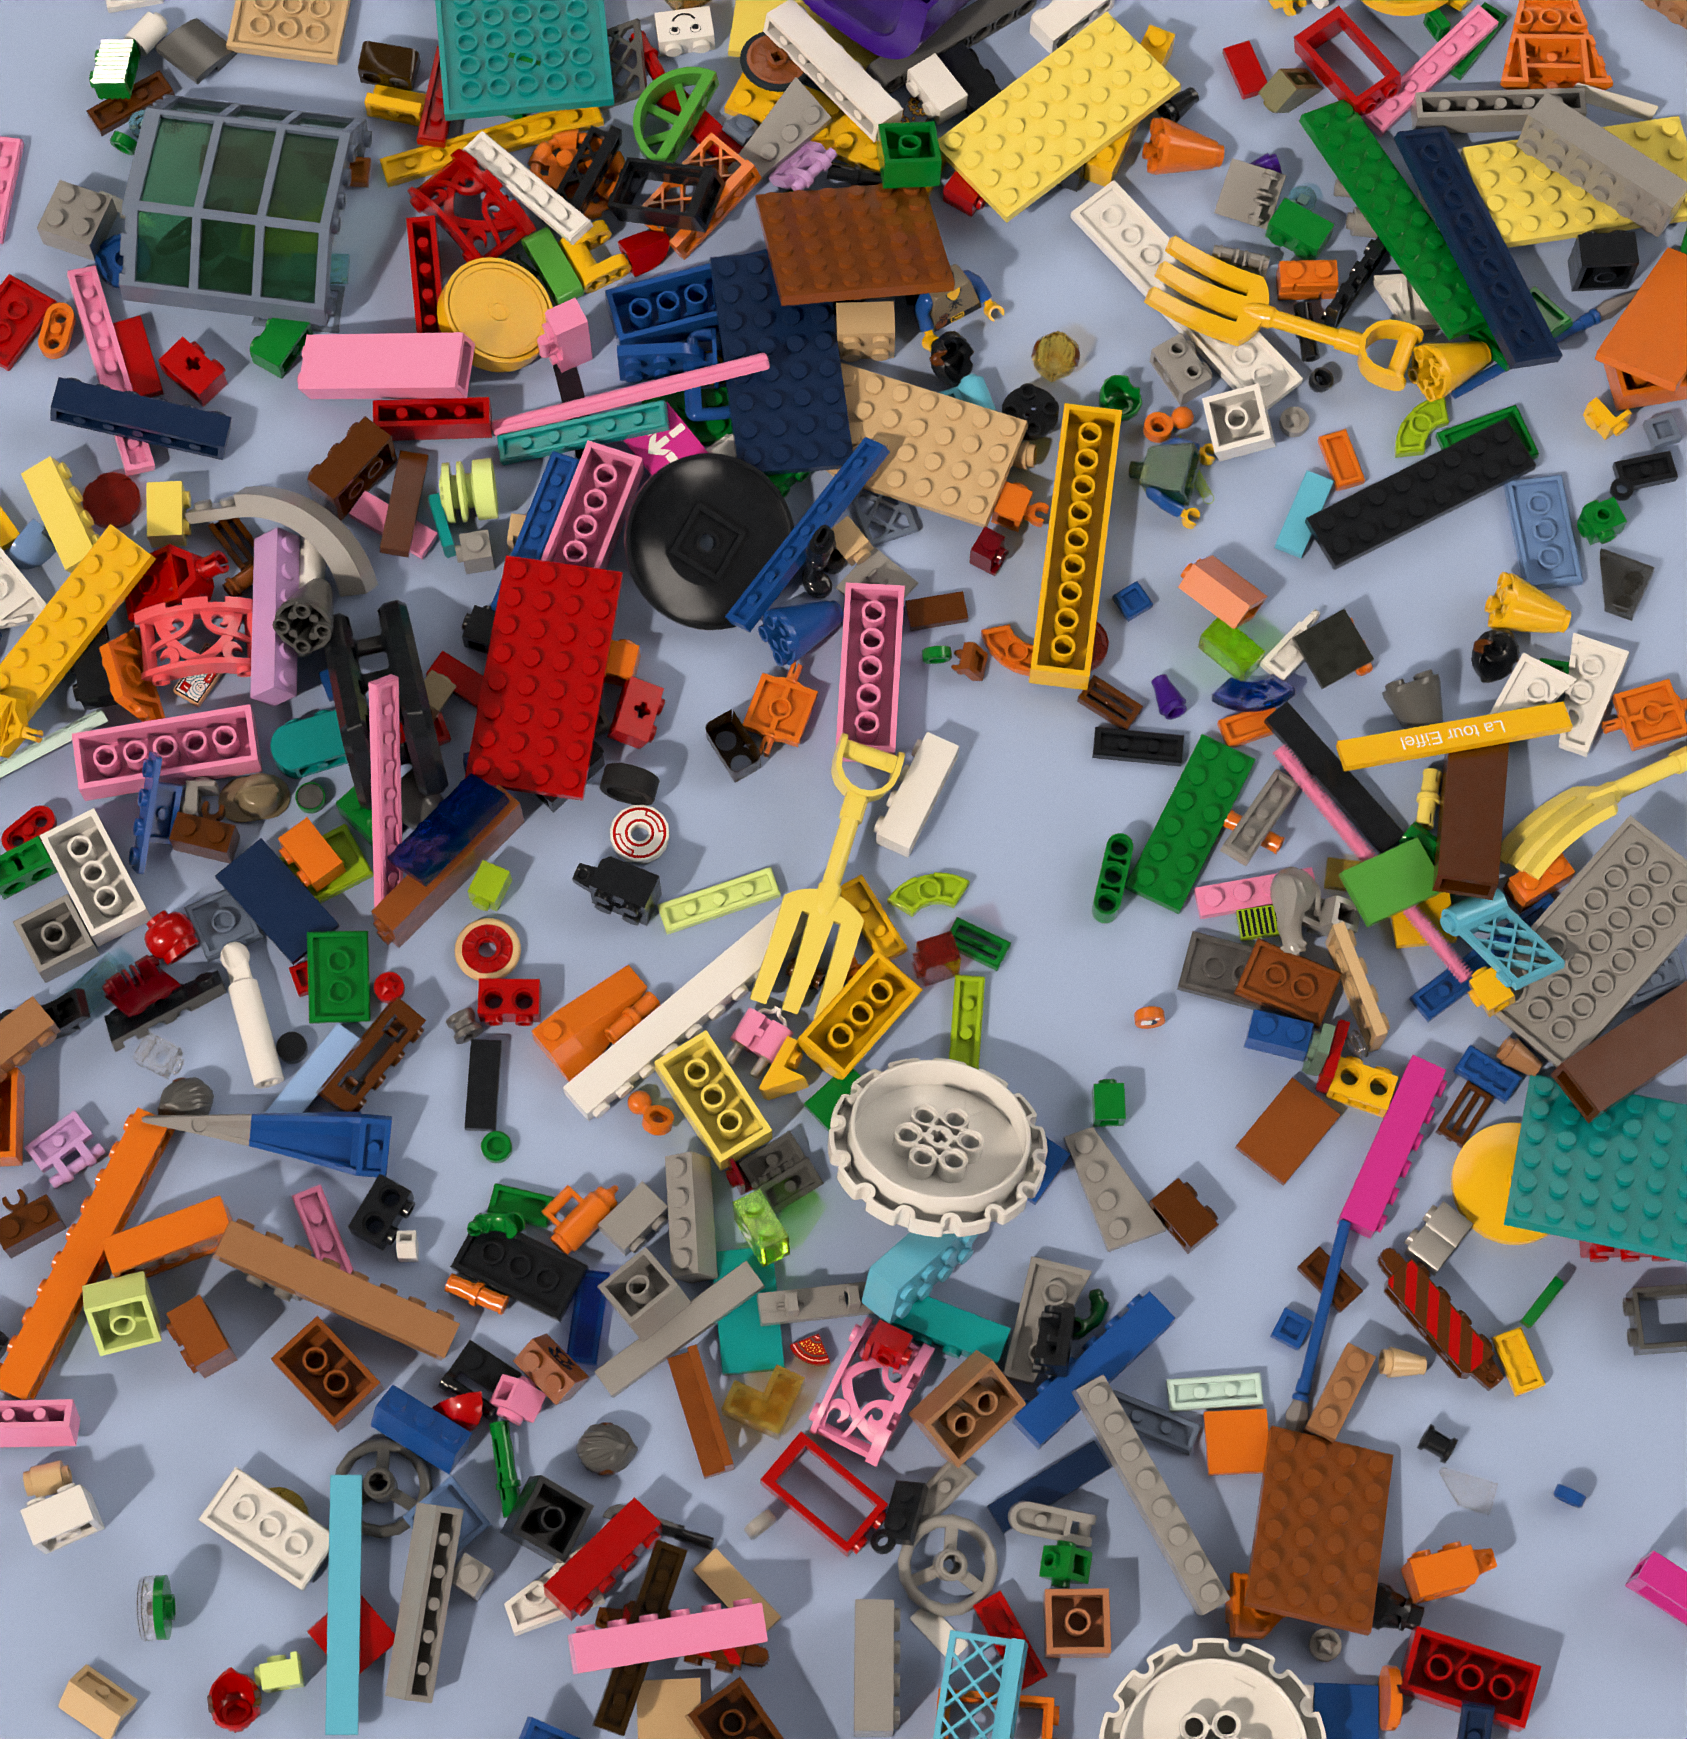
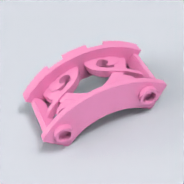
M867 1317L862 1326L856 1324L848 1340L852 1343L822 1403L817 1402L809 1416V1420L813 1421L809 1432L814 1435L817 1433L866 1457L865 1462L876 1467L886 1452L902 1417L899 1414H901L907 1400L910 1401L916 1387L925 1374L935 1348L925 1343L922 1347L911 1343L910 1348L914 1349L908 1365L906 1367L901 1365L898 1370L893 1369L892 1374L898 1373L902 1376V1379L897 1383L889 1380V1367L879 1364L872 1357H869L868 1361L863 1360L850 1366L856 1354L862 1358L864 1344L876 1326L872 1323L873 1319ZM883 1368L882 1380L886 1389L895 1396L893 1401L874 1400L865 1405L860 1411L854 1396L852 1379L866 1371ZM842 1384V1392L844 1399H834L840 1385ZM878 1408L883 1412L882 1419L878 1421L873 1419L872 1414L868 1422L865 1419V1416L873 1409ZM838 1409L841 1411V1417L837 1420V1423H843L851 1416L853 1422L845 1432L826 1423L827 1417L832 1410ZM856 1428L872 1445L852 1436Z

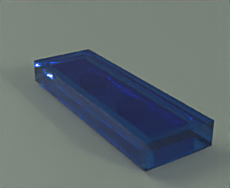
M588 1270L575 1293L567 1354L577 1364L597 1366L607 1301L597 1286L610 1276V1272Z

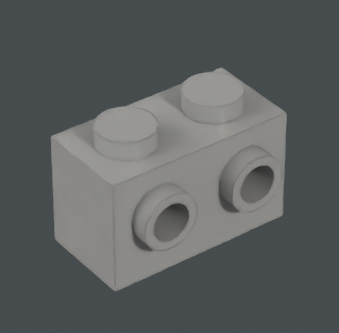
M1181 333L1152 349L1149 362L1180 406L1210 390L1213 377L1211 369L1205 362L1202 363L1193 343L1190 340L1186 341Z

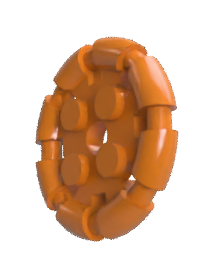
M579 129L564 130L553 134L552 139L548 142L542 141L529 158V170L556 192L579 150L577 149L578 143L582 144L587 133L580 132ZM594 136L590 143L593 152L598 151L603 142L602 139ZM559 148L561 151L555 157L552 152ZM621 151L617 152L594 197L597 195L600 201L597 203L590 202L584 214L590 221L602 217L601 213L609 209L607 206L609 196L613 192L620 170L625 164ZM592 160L580 163L578 166L579 173L586 174ZM540 171H549L548 176L542 175ZM605 179H613V182L606 184ZM579 183L567 186L565 193L568 199L574 196Z

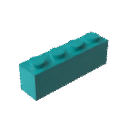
M929 1296L922 1301L918 1299L904 1318L900 1319L898 1317L891 1323V1325L913 1335V1341L920 1345L925 1343L931 1346V1344L943 1348L942 1352L946 1355L958 1359L961 1355L968 1358L975 1350H978L992 1359L997 1366L1011 1328Z

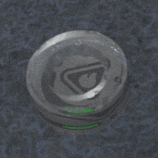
M1357 1029L1347 1032L1345 1043L1351 1056L1359 1059L1368 1057V1048L1361 1033Z

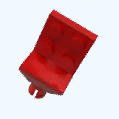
M171 544L149 553L156 560L125 598L128 620L135 623L134 613L161 603H166L167 607H172L182 603V599L208 596V602H210L215 587L213 577L226 573L229 570V565L220 566L228 563L225 554L220 550H216L210 555L202 557Z

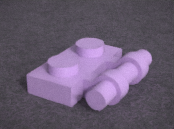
M809 141L778 166L768 178L774 186L788 190L792 188L793 191L803 190L804 188H809L814 183V178L821 171L826 172L832 166L831 162L838 155L832 148L826 151L821 143Z
M75 1110L24 1147L43 1173L53 1166L56 1168L58 1173L49 1179L55 1189L65 1182L67 1184L75 1179L73 1176L88 1165L90 1168L98 1163L97 1159L106 1153L100 1143L89 1150L85 1146V1143L92 1139L94 1135ZM77 1150L81 1156L68 1166H65L62 1160Z

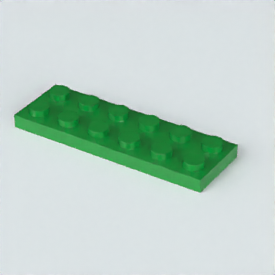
M1202 734L1126 883L1125 889L1179 914L1256 759Z

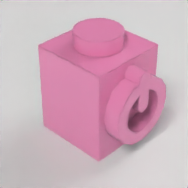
M502 1374L489 1403L498 1408L496 1415L521 1426L523 1420L534 1423L536 1416L541 1411L546 1394L536 1388L537 1385L525 1376H521L519 1379Z

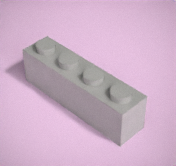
M692 1151L665 1156L672 1278L688 1283L717 1279L711 1158Z

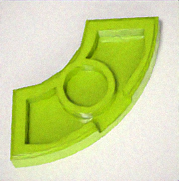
M1445 397L1433 402L1426 400L1414 407L1406 416L1396 436L1395 458L1424 455L1425 442L1428 436L1436 429L1448 426L1449 419Z
M942 872L913 877L897 887L889 896L887 902L911 917H914L921 909L930 905H946L955 908L970 885V881L954 874Z

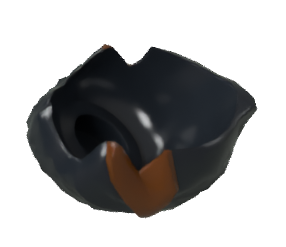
M945 332L932 346L931 357L929 358L931 368L939 380L953 388L957 387L961 383V379L970 375L973 363L970 357L974 351L967 340L958 332Z
M1503 628L1493 629L1484 632L1474 642L1471 661L1482 683H1490L1507 677L1512 673V666L1519 661V645L1512 631Z

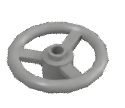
M954 1514L932 1516L919 1523L914 1545H902L898 1557L899 1579L908 1597L924 1611L942 1617L963 1615L971 1611L973 1605L986 1599L993 1590L998 1573L996 1550L988 1534L972 1520ZM936 1528H945L943 1550L935 1555L932 1566L911 1574L910 1560L916 1544L925 1534ZM958 1529L966 1531L977 1540L984 1553L985 1573L982 1582L967 1571V1559L961 1551L957 1550ZM948 1559L953 1562V1569L949 1572L947 1568L943 1567V1562ZM938 1577L943 1581L958 1580L974 1593L961 1602L943 1604L929 1599L917 1586Z

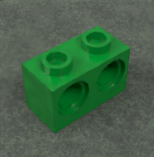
M39 836L0 855V895L4 900L58 872Z

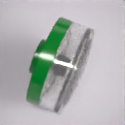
M167 1575L141 1576L137 1592V1620L142 1641L169 1640L172 1620H175L176 1615L175 1596L171 1594L169 1578Z

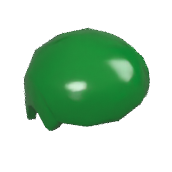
M1112 375L1105 379L1100 389L1099 406L1100 408L1122 410L1121 421H1129L1138 414L1142 406L1140 388L1132 386L1128 376Z

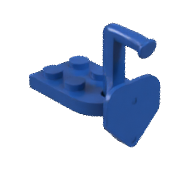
M716 328L695 330L690 333L685 343L617 345L620 381L638 383L646 379L656 380L718 364ZM712 341L713 353H705L698 346V342ZM719 382L714 383L715 389H719ZM701 386L684 390L685 412L688 419L692 421H711L730 418L729 405L702 408Z

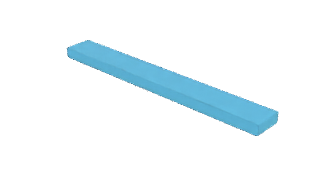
M330 1475L325 1735H358L363 1475Z

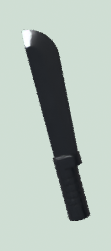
M626 1505L611 1506L605 1511L603 1517L611 1520ZM656 1517L662 1523L661 1535L709 1550L712 1549L714 1537L686 1530L684 1525H678Z

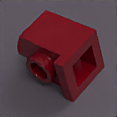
M985 526L971 548L969 563L995 576L1009 554V550L1004 548L1005 536Z

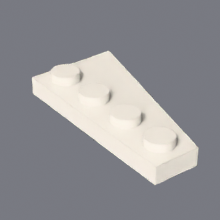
M1573 633L1568 675L1577 680L1565 692L1564 701L1573 727L1571 732L1560 733L1559 748L1584 757L1588 756L1628 660L1629 651Z

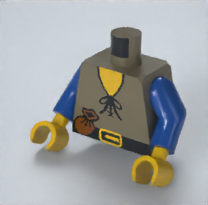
M957 264L950 265L955 281L954 291L920 294L914 306V313L920 331L925 334L922 339V346L929 352L932 349V342L939 338L934 335L933 331L935 332L981 308L980 303H984V314L991 321L995 322L991 316V312L995 308L1004 316V309L997 302L991 300L992 294L983 279L970 270L962 271Z

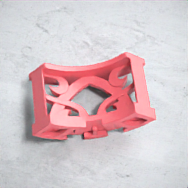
M208 596L182 599V605L167 607L166 603H161L134 613L135 624L140 625L144 672L141 673V680L152 682L155 686H165L170 684V681L201 674L230 673L237 674L239 677H250L253 599L225 596L224 602H208ZM214 618H222L221 627L214 625L212 620ZM195 619H202L207 629L221 636L212 647L202 654L193 652L178 642L191 630ZM242 620H244L245 634L238 632ZM183 622L184 626L177 631L173 624ZM154 629H156V631H157V633H158V635H159V637H160V639H161V640L158 641L157 643H156V641H155V630H154ZM234 639L246 643L248 658L234 657L232 655L234 651L243 653L241 646L234 642ZM167 646L168 648L161 653L160 660L162 662L165 658L171 659L170 663L158 667L157 651Z

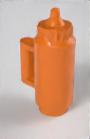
M567 1185L541 1211L556 1226L553 1230L554 1234L549 1238L551 1242L566 1255L571 1251L575 1252L599 1228L598 1224L617 1206L618 1202L615 1199V1194L619 1189L618 1186L613 1185L608 1189L600 1186L583 1199ZM573 1197L579 1204L560 1222L554 1216Z

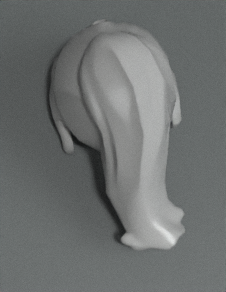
M1288 867L1280 870L1274 876L1270 886V897L1274 912H1276L1277 930L1282 940L1280 949L1284 953L1299 956L1300 952L1306 951L1307 945L1302 936L1304 914L1310 909L1313 900L1315 901L1316 912L1320 911L1321 891L1319 885L1306 871L1296 867Z

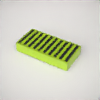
M1273 905L1236 910L1235 914L1240 941L1280 936L1277 930V917Z

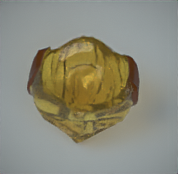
M1055 331L1038 338L1031 355L1036 371L1050 382L1071 375L1075 367H1078L1080 360L1079 346L1076 341L1063 331Z

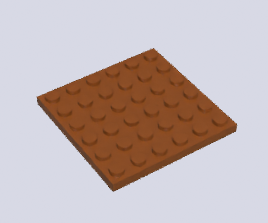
M880 183L868 186L853 185L844 188L796 190L784 193L769 192L755 195V205L781 306L954 291V277L926 187L883 189V185Z

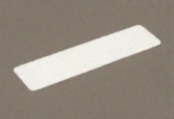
M1576 83L1574 88L1585 89V98L1588 104L1646 121L1651 120L1658 109L1657 105L1585 84Z

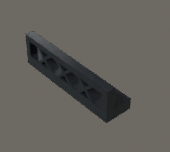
M591 125L556 191L583 215L622 144V130L611 125L609 131L606 132ZM594 136L603 140L598 151L595 152L592 151L590 146ZM592 160L586 174L580 176L578 171L579 164ZM579 183L574 196L568 199L565 193L567 186Z

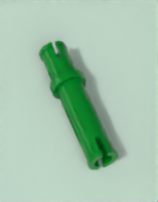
M507 1420L489 1424L498 1479L496 1490L500 1492L503 1518H508L520 1494L519 1487H521V1481L517 1479L509 1421Z

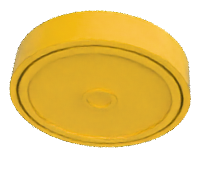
M488 257L469 261L453 273L439 296L437 318L442 333L463 332L475 343L473 366L491 372H511L527 366L539 355L537 339L545 334L542 328V324L546 323L545 313L548 309L553 308L547 291L532 273L514 262Z

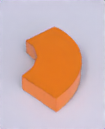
M1010 624L981 630V636L986 648L1000 664L1013 672L1030 676L1033 645L1023 642L1017 637Z

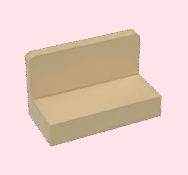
M86 1664L68 1681L58 1707L103 1739H112L120 1722L135 1708L138 1699Z

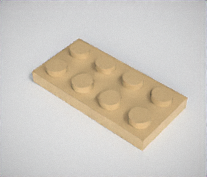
M1343 921L1332 925L1325 944L1335 970L1342 973L1339 980L1369 1053L1380 1049L1390 1026L1385 1013H1380L1376 1003L1379 1001L1377 991L1373 984L1369 985L1365 976L1368 973L1366 963L1363 957L1358 958L1354 948L1357 946L1355 935L1351 929L1347 930Z

